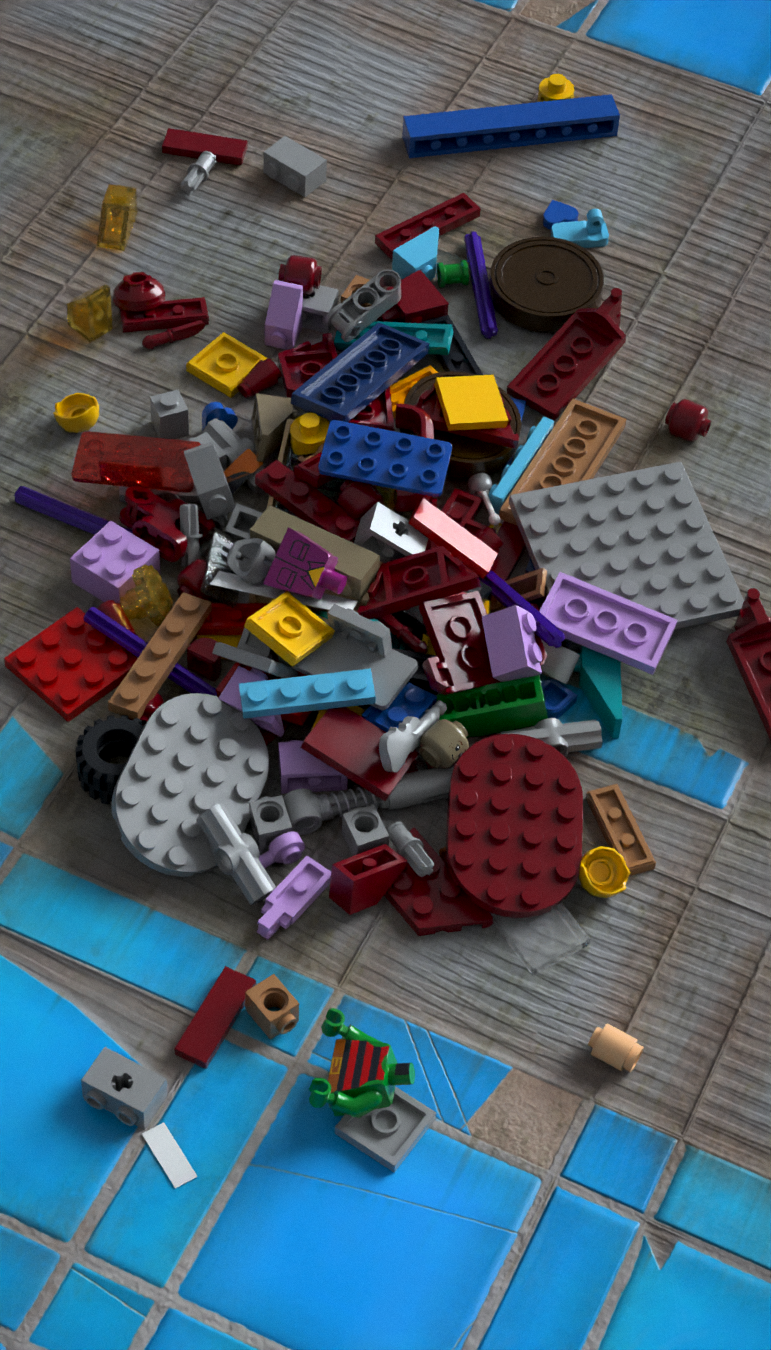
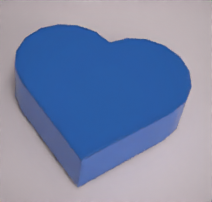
M552 200L544 212L543 225L551 230L552 225L555 223L578 221V210L570 205Z
M220 402L209 403L202 411V430L205 429L208 422L215 418L223 420L231 429L237 425L238 418L234 411L228 407L224 408Z
M553 679L541 682L548 718L558 719L577 702L578 695L560 682Z

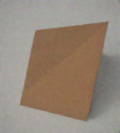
M540 568L505 582L526 601L530 602L544 597L547 570ZM492 596L490 605L492 613L506 608Z

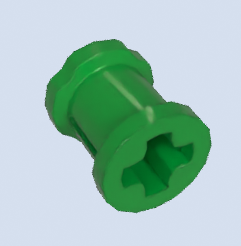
M462 260L457 264L446 265L442 262H437L436 275L439 288H444L447 284H469L466 260Z

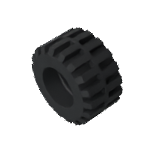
M114 715L107 716L105 721L101 719L94 721L93 727L88 725L84 729V735H79L77 740L78 746H76L78 779L81 781L82 789L85 792L89 791V796L94 800L101 798V803L107 805L110 801L112 802L114 787L126 763L110 764L105 761L116 756L129 758L145 726H142V720L138 718L129 720L127 715H121V718H115Z

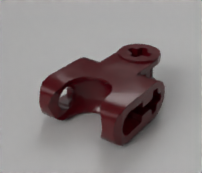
M140 486L127 488L124 495L127 506L120 511L119 515L121 523L132 528L135 536L159 549V556L163 559L176 562L183 558L187 548V537L180 532V506L188 503L180 499H173L167 502L149 489ZM198 510L199 525L203 530V533L199 531V534H202V537L199 538V543L203 545L212 539L215 525L212 519L207 520L206 515ZM170 542L174 545L175 550L171 548Z

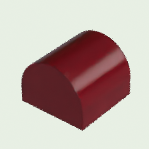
M207 637L196 639L187 648L188 670L215 682L222 671L221 656L212 653L217 641Z

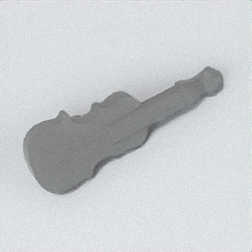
M438 700L430 709L425 710V714L420 719L407 716L402 723H399L398 728L390 727L389 731L381 736L379 754L385 771L398 772L406 762L408 754L420 746L421 736L439 720L440 715L445 713L447 710L446 703Z

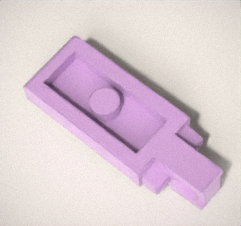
M306 856L265 899V905L261 909V913L264 915L257 923L259 924L257 933L268 940L278 931L280 926L287 929L290 924L292 925L330 885L331 871L309 856Z

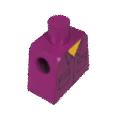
M288 527L263 584L320 600L325 589L340 594L346 585L347 577L334 571L338 562L336 556L304 534Z

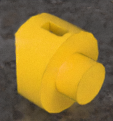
M552 74L539 84L537 102L574 98V85L561 74Z
M305 413L297 417L290 425L291 448L296 455L315 453L318 447L325 442L330 424L329 421L315 413Z

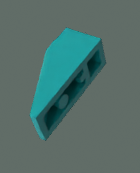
M581 645L580 653H577L580 657L573 672H579V686L611 737L619 738L622 724L621 661Z

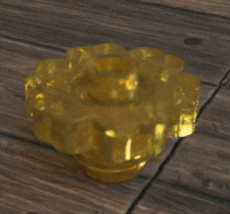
M144 564L133 570L132 578L136 586L126 591L125 595L120 598V603L124 613L130 620L135 618L140 620L148 616L159 627L172 609L173 599L167 585L162 582L159 572L152 565L147 566Z

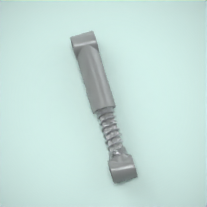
M456 763L450 768H430L406 773L386 802L365 788L361 789L360 787H357L356 791L348 789L347 793L340 790L338 795L331 792L328 797L326 794L317 796L309 789L293 790L283 797L292 825V831L298 832L299 835L310 834L321 826L323 820L333 819L334 815L337 814L342 817V813L349 812L357 807L364 808L374 804L376 810L378 806L394 810L448 798L449 783Z

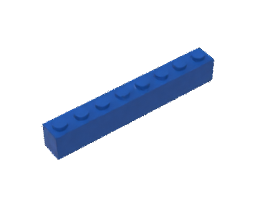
M610 94L403 116L402 138L408 157L418 158L617 136L620 114L614 98Z

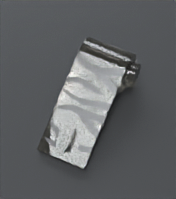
M212 527L203 539L199 554L207 558L200 592L234 608L237 604L239 591L210 585V583L219 571L235 574L227 563V557L232 545L239 539Z

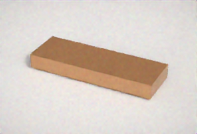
M618 784L588 791L586 793V800L609 848H614L623 856L626 866L630 870L629 876L655 869L656 861Z

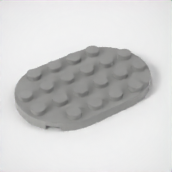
M201 693L184 694L166 701L157 708L143 727L114 787L112 816L113 819H116L122 834L120 839L123 844L143 864L167 875L188 877L216 868L217 864L214 859L215 849L196 819L209 808L223 803L243 834L250 819L249 802L259 799L267 780L269 757L260 730L250 718L243 719L242 711L227 705L214 695Z

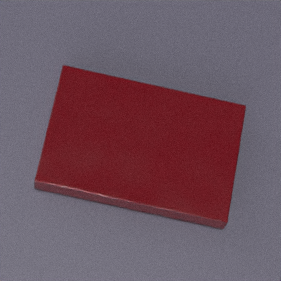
M347 707L328 709L300 747L385 802L419 754L415 750L410 752L405 764L398 772L385 771L380 759L379 742L381 736L386 732Z

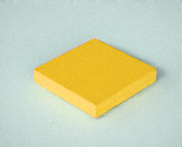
M223 332L186 363V371L232 398L239 392L237 385L241 383L259 360L264 361L267 357Z
M494 375L436 377L434 386L448 431L506 428L508 418Z
M287 591L247 618L244 624L247 630L292 667L329 641L335 632L333 628Z

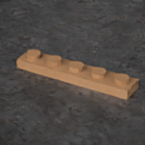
M184 592L181 594L108 701L109 711L119 715H127L133 720L141 718L146 705L155 697L211 613L212 602Z

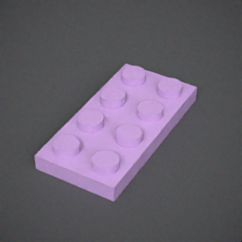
M559 572L539 611L564 633L565 639L652 675L678 621L562 572Z

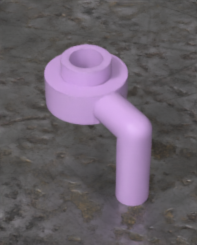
M298 832L284 833L270 843L267 852L262 855L259 854V861L264 869L275 862L284 864L294 863L301 857L305 844Z

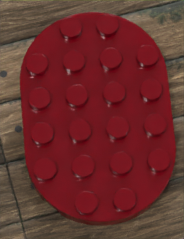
M500 734L484 738L473 744L461 755L450 779L446 831V861L449 873L456 886L460 885L472 897L471 901L493 914L509 918H529L551 911L552 907L569 896L580 874L583 833V791L579 777L565 756L540 739L520 734Z

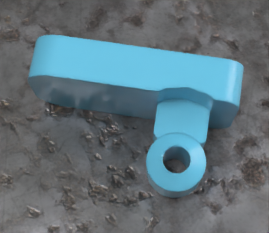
M599 209L588 211V221L555 223L551 229V237L573 242L583 248L607 246L609 233L602 212Z

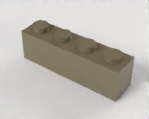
M271 505L267 507L251 527L250 538L264 540L273 547L276 553L289 527L304 534L336 556L338 562L334 571L347 577L346 585L341 592L342 595L350 596L360 601L377 578L376 574L380 563L379 554Z

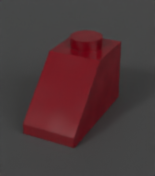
M383 844L332 864L329 898L349 915L377 905L405 869L407 860L387 844Z

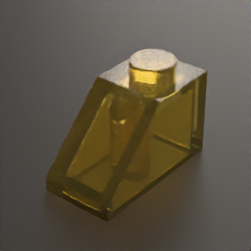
M108 185L102 202L97 247L125 251L137 216L136 188Z
M107 284L88 290L66 304L68 325L90 343L113 329L110 287Z

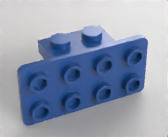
M333 420L328 427L318 471L326 476L439 497L443 491L452 453V445L445 441Z

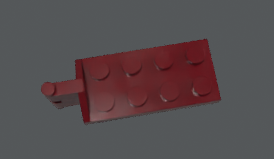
M613 288L611 295L599 308L578 309L507 386V394L515 399L525 400L527 406L555 421L567 408L572 398L575 399L625 344L626 335L620 329L622 290Z
M751 588L746 594L734 624L736 631L728 636L726 642L771 740V617L767 616L760 601V592L755 588Z

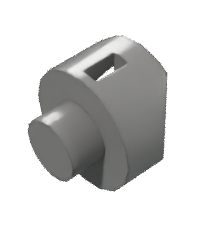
M259 538L238 540L229 550L227 563L234 573L249 583H258L266 578L276 552L272 546Z

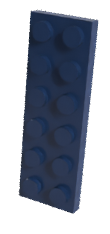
M378 322L292 393L291 404L302 408L305 412L315 413L328 419L329 422L333 420L349 422L427 355L430 343Z

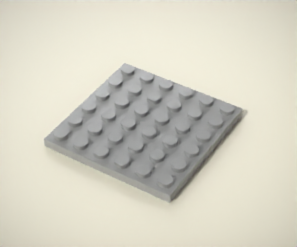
M682 462L513 494L509 497L508 503L535 570L540 568L547 570L546 597L559 572H562L678 620L675 629L736 617L742 608L744 599ZM564 639L569 650H580V644Z

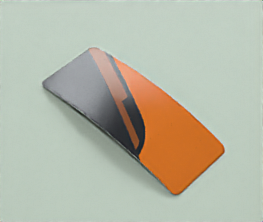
M251 449L244 451L224 471L232 495L263 465V462L257 461L256 455Z

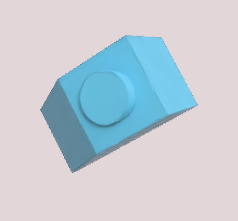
M434 226L393 250L392 270L397 272L401 279L418 270H421L430 281L435 277L439 228Z

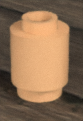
M608 1023L603 1029L597 1027L588 1043V1046L593 1048L592 1056L620 1071L625 1069L629 1072H632L644 1049L643 1046L637 1043L638 1039Z

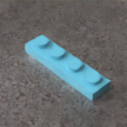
M543 416L537 427L534 425L531 427L527 436V442L524 446L520 445L518 447L513 463L505 466L500 483L498 485L494 484L490 489L488 496L495 513L498 515L500 508L552 431L554 420Z
M371 668L239 683L243 719L375 704L376 702Z

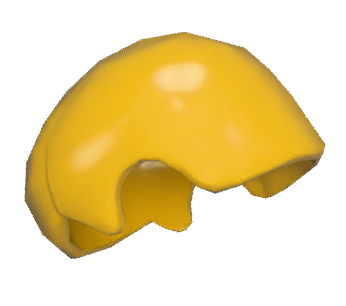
M74 393L66 396L61 402L55 403V412L53 414L59 426L67 432L82 433L90 430L96 424L99 417V404L94 396L92 397L85 393Z
M599 846L584 854L580 862L579 879L581 886L590 895L608 898L616 896L626 889L630 870L626 866L623 856L614 848Z

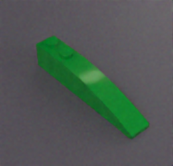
M539 675L484 685L476 689L454 694L435 695L437 696L436 702L441 700L447 706V710L443 715H440L439 720L446 719L452 723L458 721L468 732L466 738L531 727L541 720L548 719Z

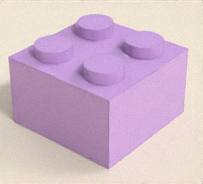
M111 520L70 558L72 583L103 602L114 600L116 603H120L123 609L160 575L159 549Z

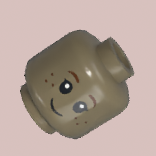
M446 719L438 720L421 736L419 752L422 758L433 768H450L469 748L466 738L468 732L458 721L452 723Z

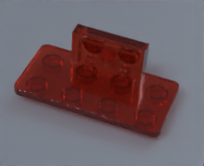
M86 431L80 437L71 473L72 479L75 482L123 487L139 486L154 490L189 493L194 489V482L184 451L201 444L195 441Z

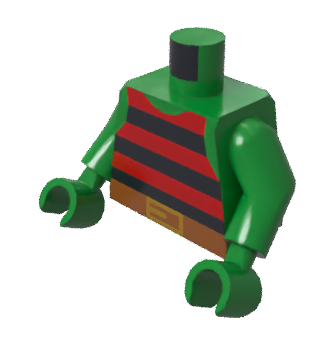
M335 1008L328 1010L326 1014L327 1020H324L321 1026L322 1032L328 1037H335L339 1034L342 1038L336 1039L328 1081L323 1078H315L311 1082L309 1087L311 1092L309 1097L310 1104L315 1108H321L328 1103L334 1116L350 1115L355 1118H360L375 1109L389 1107L393 1103L396 1085L414 1084L415 1070L413 1063H397L391 1045L367 1035L351 1024L348 1027L345 1026V1016L342 1011Z

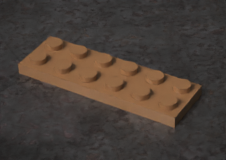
M572 398L510 495L593 479L623 432L627 419ZM509 495L500 508L499 516L502 520L517 525L508 503Z

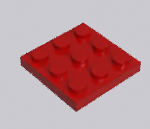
M78 607L4 658L5 667L67 722H70L118 687L138 659L131 652L86 623L83 619L85 613Z

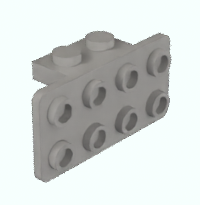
M336 604L327 612L328 619L317 615L335 630L329 641L293 667L277 654L280 663L305 675L371 668L376 702L369 705L380 710H386L418 669L415 659L392 649L390 629L379 621H371L360 616L352 609H345Z

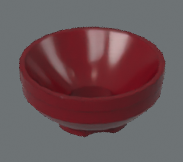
M134 272L131 275L124 276L123 280L113 290L115 306L127 311L149 310L161 305L165 301L163 285L152 278V276L145 274V272Z

